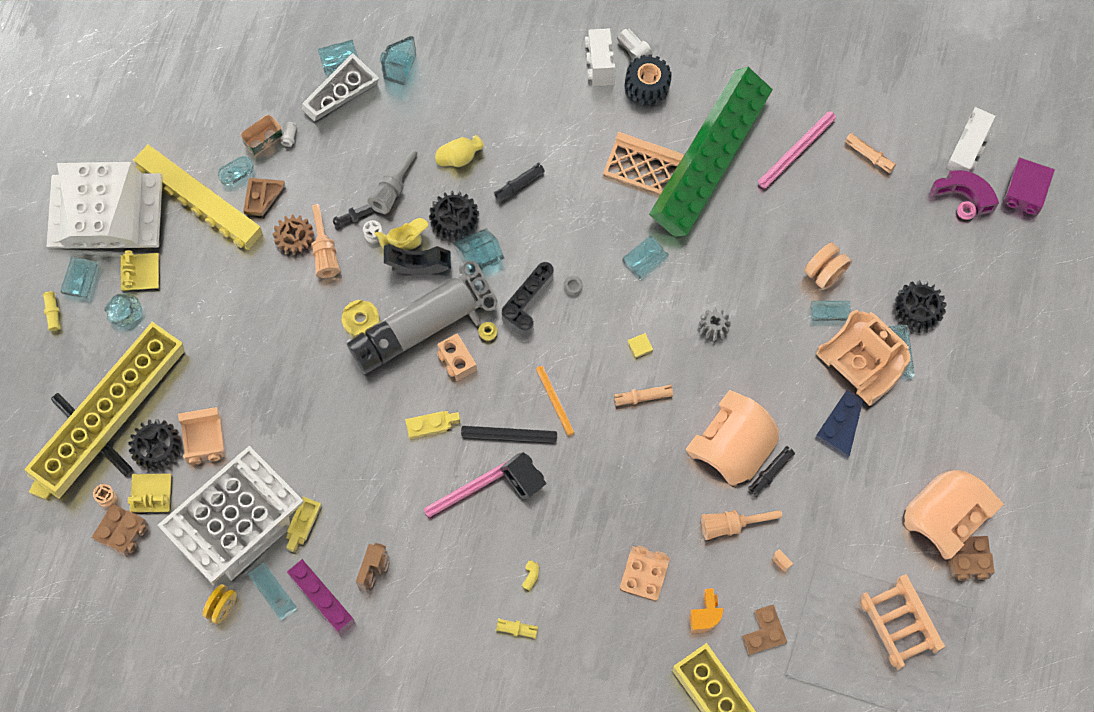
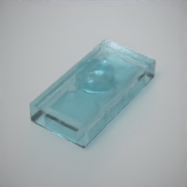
M850 301L811 302L812 321H847L851 313Z

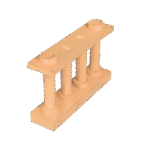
M907 574L900 576L896 580V587L872 598L865 592L860 597L862 609L864 612H868L890 654L888 658L891 665L896 667L898 671L905 666L904 660L927 649L932 650L935 654L945 648ZM898 594L904 596L906 600L904 606L879 616L875 605ZM908 612L910 614L913 613L916 619L914 624L889 635L884 625L885 623ZM916 631L923 632L926 638L924 642L901 653L898 652L893 642Z

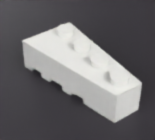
M352 53L302 103L301 109L315 122L377 85L379 77Z

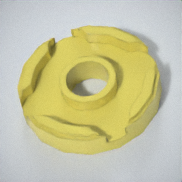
M356 300L350 302L344 308L341 321L344 329L350 335L356 336L361 332L365 334L366 329L379 322L380 316L377 308L371 302ZM362 314L366 318L363 322H357L355 320L356 316Z

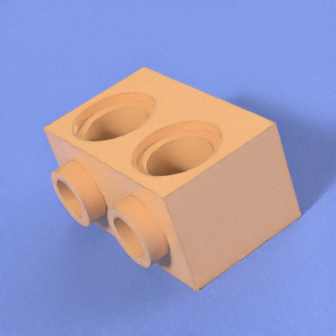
M458 333L437 344V355L441 362H446L448 366L446 370L451 378L454 376L456 381H459L477 371V365ZM449 348L456 349L454 353L446 352ZM462 363L465 367L458 369L456 365Z

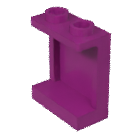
M1019 157L1014 166L1013 175L1003 203L1011 208H1019L1029 214L1038 215L1043 208L1055 169Z

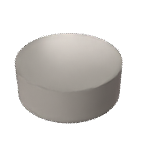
M575 276L568 277L564 282L566 294L577 296L581 293L583 288L581 279Z

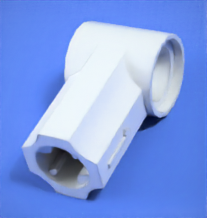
M630 29L623 30L617 37L620 44L628 51L633 62L636 57L640 59L641 55H645V57H648L649 54L652 55V49L645 41L641 42Z

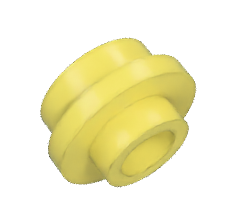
M485 322L480 325L478 332L483 340L490 341L497 336L498 330L495 324ZM489 328L491 329V332L486 333L485 329Z

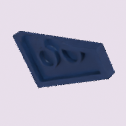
M846 390L817 433L816 438L849 458L863 399Z

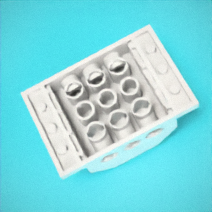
M132 162L57 163L59 175H52L47 248L159 247L163 180L161 173L142 174Z
M248 446L157 526L212 584L223 574H226L232 581L287 532L290 526L289 516L304 501Z

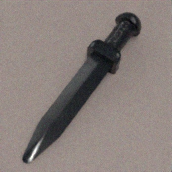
M370 204L355 210L352 207L348 210L347 214L340 217L335 216L333 224L340 227L341 224L350 220L357 222L359 217L374 212Z

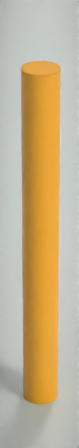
M537 367L536 370L567 435H573L575 432L544 367Z

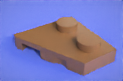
M249 178L243 210L244 214L263 216L285 187V182L283 180Z

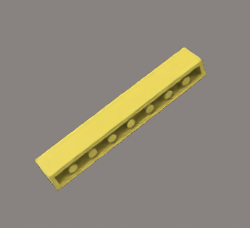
M147 144L133 159L136 168L142 174L161 173L163 175V190L169 196L174 195L183 206L188 205L196 216L199 217L201 215L211 227L216 226L225 237L230 236L238 247H245L249 250L263 235L258 224Z

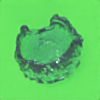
M129 292L114 295L104 308V311L107 312L108 322L114 325H131L142 315L139 299Z

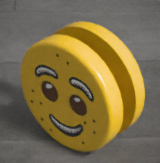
M224 584L217 586L205 603L202 612L203 617L206 619L212 617L213 623L220 624L227 617L236 601V591L232 589L228 591V587Z

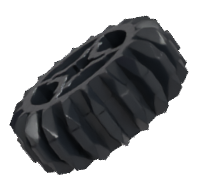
M451 191V195H447L444 192V198L438 196V202L433 201V207L429 209L431 213L429 215L431 227H435L434 231L436 233L440 232L441 237L447 235L448 240L451 236H454L455 240L458 239V236L464 239V233L470 235L471 229L475 230V224L479 223V218H477L479 217L478 206L474 204L473 198L468 199L467 194L462 197L460 191L457 195H454L453 191ZM447 207L448 210L439 216L442 210ZM469 215L468 219L463 224H461V220L466 218L465 216Z
M920 280L916 284L912 281L909 286L904 285L903 290H899L898 296L895 298L897 303L894 305V309H898L896 316H901L900 322L906 321V327L910 324L913 325V330L918 326L920 331H923L924 327L929 330L932 325L934 327L937 326L938 321L940 322L943 319L942 315L946 313L944 308L947 305L946 302H943L945 296L939 295L941 289L934 290L935 284L930 287L928 286V281L922 285ZM906 298L910 300L909 303L912 305L910 310L907 308ZM931 301L935 308L934 314L932 313L931 308L929 306ZM917 304H919V305H920V304H921V305L925 304L923 307H922V306H921V307H919V306L916 307Z
M148 419V425L145 426L144 423H141L142 428L140 430L138 428L134 429L137 434H130L133 440L128 442V445L132 447L129 449V453L133 454L131 458L133 461H137L136 464L138 466L143 465L145 470L150 467L151 471H155L156 466H158L159 470H163L162 465L164 464L170 467V460L176 462L174 455L180 456V452L177 449L182 448L181 443H179L182 439L180 436H177L179 432L177 429H174L173 424L168 425L165 420L160 424L159 419H156L153 424ZM164 434H167L170 437L169 446H166V444L163 443ZM141 444L147 447L146 457L141 454Z

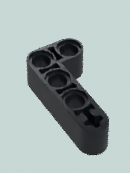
M540 263L502 308L503 323L522 337H528L534 331L533 318L526 312L553 281L554 268L551 263ZM537 285L538 288L530 289L529 286ZM519 299H525L526 302H525V303H519L518 300H519ZM509 312L515 314L513 317L506 316ZM524 323L530 325L528 328L521 327V325Z

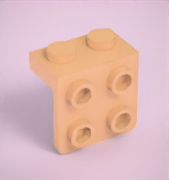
M632 546L620 585L621 590L657 600L671 557H667L663 552L656 551L654 553L648 551L643 546Z

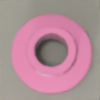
M962 202L957 208V213L962 219L969 220L975 216L976 207L972 202Z

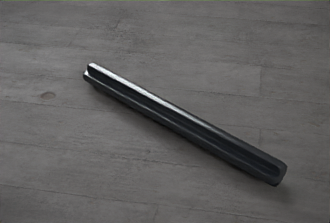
M59 393L51 397V401L67 418L73 414L75 409ZM106 443L100 451L125 477H128L133 473L132 467Z

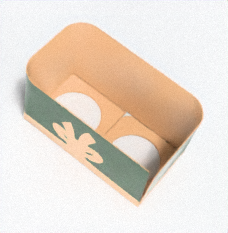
M271 115L264 116L241 133L244 145L254 156L260 154L283 136L282 127ZM272 129L276 131L265 139L264 134L267 130ZM252 141H261L256 147H250Z

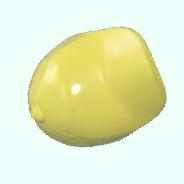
M478 135L473 136L472 140L465 137L452 140L436 151L435 161L440 166L462 167L473 159L475 152L482 149L484 143Z
M417 218L409 224L405 223L401 227L393 228L387 235L382 232H375L374 235L378 237L383 249L384 245L391 244L409 251L421 244L420 234L429 224L425 219Z

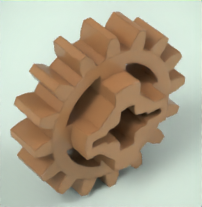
M292 214L290 219L284 216L285 221L278 220L279 226H274L276 232L273 233V237L275 238V245H278L280 251L284 249L285 254L292 251L293 255H295L297 250L303 253L302 248L309 249L308 243H313L311 237H314V232L307 218L302 221L301 215L295 218L294 214ZM291 231L295 234L296 239L292 236Z

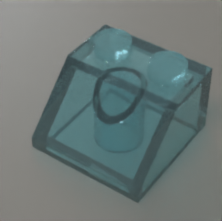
M413 36L388 45L385 52L381 53L379 62L382 65L381 71L385 80L405 85L416 57Z
M487 228L453 243L462 262L474 261L479 265L481 271L483 268L497 265L501 260L505 259L498 239ZM467 264L465 268L471 274L473 272V266L471 264Z

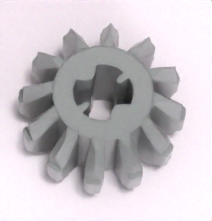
M713 308V312L707 309L705 315L702 314L700 316L701 321L698 326L701 327V334L707 333L706 339L710 338V336H713L714 341L717 339V336L723 339L724 334L729 333L731 322L728 321L729 315H723V309L720 312H717L716 308Z

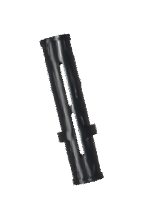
M538 162L517 178L507 181L506 185L494 192L495 198L501 202L511 194H516L517 190L545 172L543 166Z
M785 446L772 463L759 473V477L748 487L752 494L754 493L755 496H758L767 485L773 482V478L795 455L793 449L789 450L790 447Z

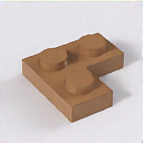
M774 604L755 610L754 614L760 630L742 636L748 655L751 656L787 644V639Z

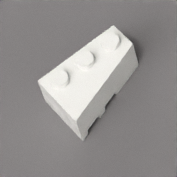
M610 28L588 30V37H585V47L589 48V53H586L587 64L591 66V69H588V80L592 79V86L614 85L615 63H613L614 55L612 52Z
M977 107L974 108L946 167L947 169L952 171H974L978 163L975 161L976 156H981L985 148L982 146L983 141L987 142L992 133L989 129L995 115Z

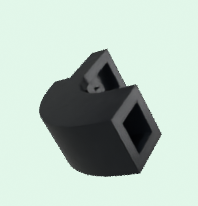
M387 244L384 245V264L392 266V271L403 274H435L451 269V251L439 246L424 251H408Z

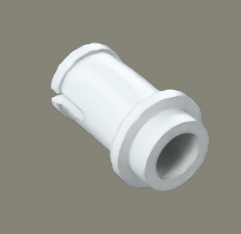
M287 122L284 134L280 138L281 144L286 147H291L295 142L294 136L298 127L295 123Z

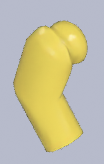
M529 560L525 566L526 570L530 572L522 586L527 590L532 589L539 574L540 566L532 560Z

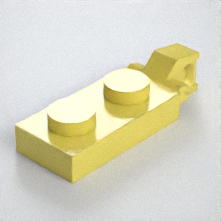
M448 411L405 419L409 439L447 432L448 429L452 428L451 425L461 423L459 412L449 414Z
M302 497L304 503L296 510L287 530L286 539H289L286 548L293 553L296 552L299 544L303 545L307 540L322 506L321 503L306 497Z

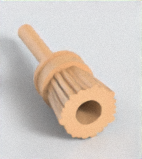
M315 204L312 208L317 237L316 241L311 244V248L315 257L316 277L331 278L341 273L335 255V242L332 239H328L327 235H325L320 205Z
M736 510L718 514H701L703 535L705 540L728 534V536H732V534L738 535L742 527H746V524L782 518L781 510L744 516L739 515Z

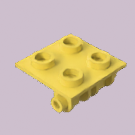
M127 250L125 254L121 255V291L159 288V253L134 255L132 251Z
M132 474L131 496H128L130 512H169L172 474Z

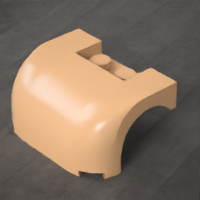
M858 310L852 311L842 329L831 340L818 346L816 355L829 367L833 365L858 389L857 394L869 406L885 395L900 380L911 360L909 347L898 335L872 312L869 314Z
M729 390L719 403L721 410L702 436L696 435L685 450L692 459H701L716 468L724 476L728 484L737 486L738 483H742L747 479L750 481L779 441V427L760 404L746 396Z
M951 470L936 476L908 504L905 509L904 525L908 531H918L924 534L937 546L944 559H950L964 546L963 543L988 518H991L1004 503L978 477L966 471Z

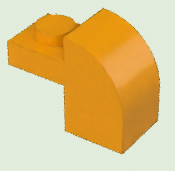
M713 588L705 589L704 591L705 609H693L690 611L691 634L712 631L718 626L722 618L723 608H715V606H718V595L714 594Z

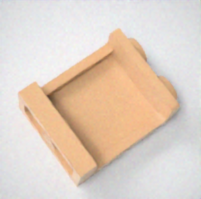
M217 407L178 414L184 445L183 458L186 463L196 465L204 460L218 461L222 457H226L221 417Z

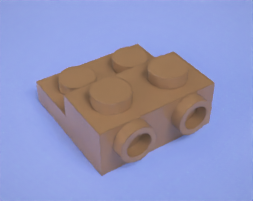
M112 503L91 538L127 557L129 553L134 551L139 536L145 533L147 522L144 518Z
M970 536L963 543L964 546L949 559L951 578H958L960 581L969 580L970 577H978V580L990 579V576L995 571L993 554L990 553L988 536Z
M379 543L368 545L356 579L359 591L367 593L368 589L373 587L375 581L373 574L381 576L383 571L386 572L389 560H387L388 551H386L385 545Z

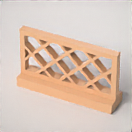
M618 132L603 175L661 195L663 190L660 185L668 182L671 178L667 168L672 165L677 167L685 154ZM618 147L626 149L628 154L618 159L616 150ZM638 153L642 154L645 161L635 164L632 156ZM630 158L633 166L624 170L620 161ZM655 159L659 160L662 167L653 170L649 162ZM618 163L621 169L620 172L616 174L608 172L611 165ZM647 163L651 172L641 176L637 167ZM635 169L639 177L633 180L628 179L626 172ZM664 169L668 178L658 182L655 173ZM653 175L656 183L651 186L645 185L643 179Z

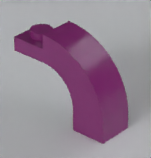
M950 171L946 179H937L931 188L933 196L949 192L965 194L975 205L977 215L995 211L999 204L996 193L991 185L982 177L968 171Z

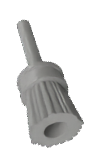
M412 149L396 173L392 175L385 174L379 182L378 188L368 197V204H370L374 211L383 214L390 211L395 198L404 189L401 177L416 157L417 152Z

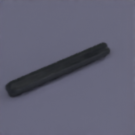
M462 426L461 428L462 437L554 443L557 441V431Z

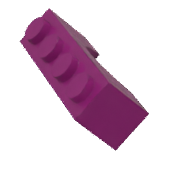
M303 559L287 571L292 581L316 606L339 636L355 624L353 617Z

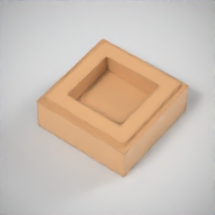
M780 549L774 553L772 560L784 572L791 569L793 563Z

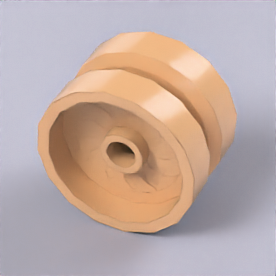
M833 242L824 246L808 262L804 269V272L811 279L817 277L816 284L822 290L832 286L852 264V260L846 254L839 255L840 248Z

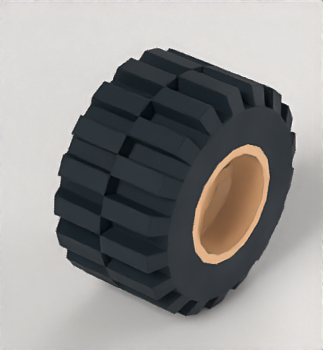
M651 54L648 57L641 55L640 59L636 57L634 62H630L626 72L625 90L628 91V96H633V101L637 102L639 100L642 105H644V102H647V105H651L653 101L657 104L659 99L663 100L665 95L668 94L671 84L672 72L669 65H666L664 59L661 61L660 57L656 56L654 58Z

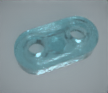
M242 156L221 167L218 171L220 182L224 185H232L250 175L254 169L252 160Z

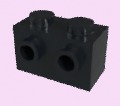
M524 452L516 454L500 467V470L522 500L530 498L547 484L543 474L532 464L531 457Z

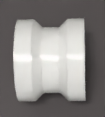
M374 220L366 222L363 227L366 241L369 243L379 242L378 237L374 233L382 232L380 223Z

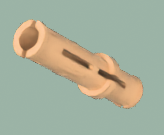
M853 133L848 135L845 143L870 159L872 164L880 166L889 174L894 170L896 163L885 157L883 152H878Z
M671 384L637 391L632 389L631 392L614 394L615 405L631 403L636 405L642 401L673 397V389Z

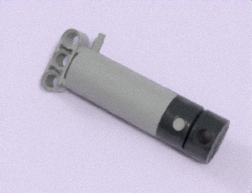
M474 261L462 262L459 266L460 275L365 330V334L361 332L347 340L346 345L364 374L369 373L382 365L381 361L385 363L467 314H469L476 326L480 325L481 321L475 309L480 307L482 310L492 311L497 307L498 300L479 265ZM467 264H471L473 266V272L471 274H467L465 272V267ZM478 280L482 282V289L480 291H477L474 287L475 282ZM486 297H490L492 300V304L489 307L484 305ZM365 348L367 355L361 358L360 352Z

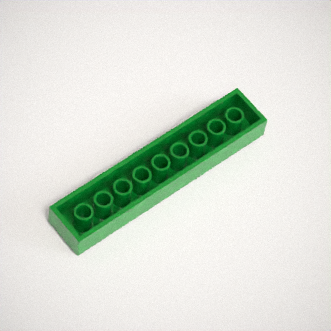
M749 66L734 71L649 213L654 220L674 237L685 236L689 233L773 90Z

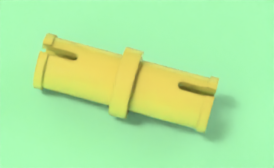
M55 292L43 293L45 303L44 315L47 316L48 331L60 330L58 317L60 311L56 304Z
M498 618L496 631L511 633L516 637L521 635L534 639L538 626L523 624L519 620L513 622Z

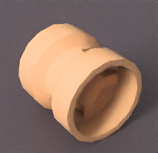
M100 484L94 489L93 497L101 507L110 508L112 503H116L117 495L109 485Z

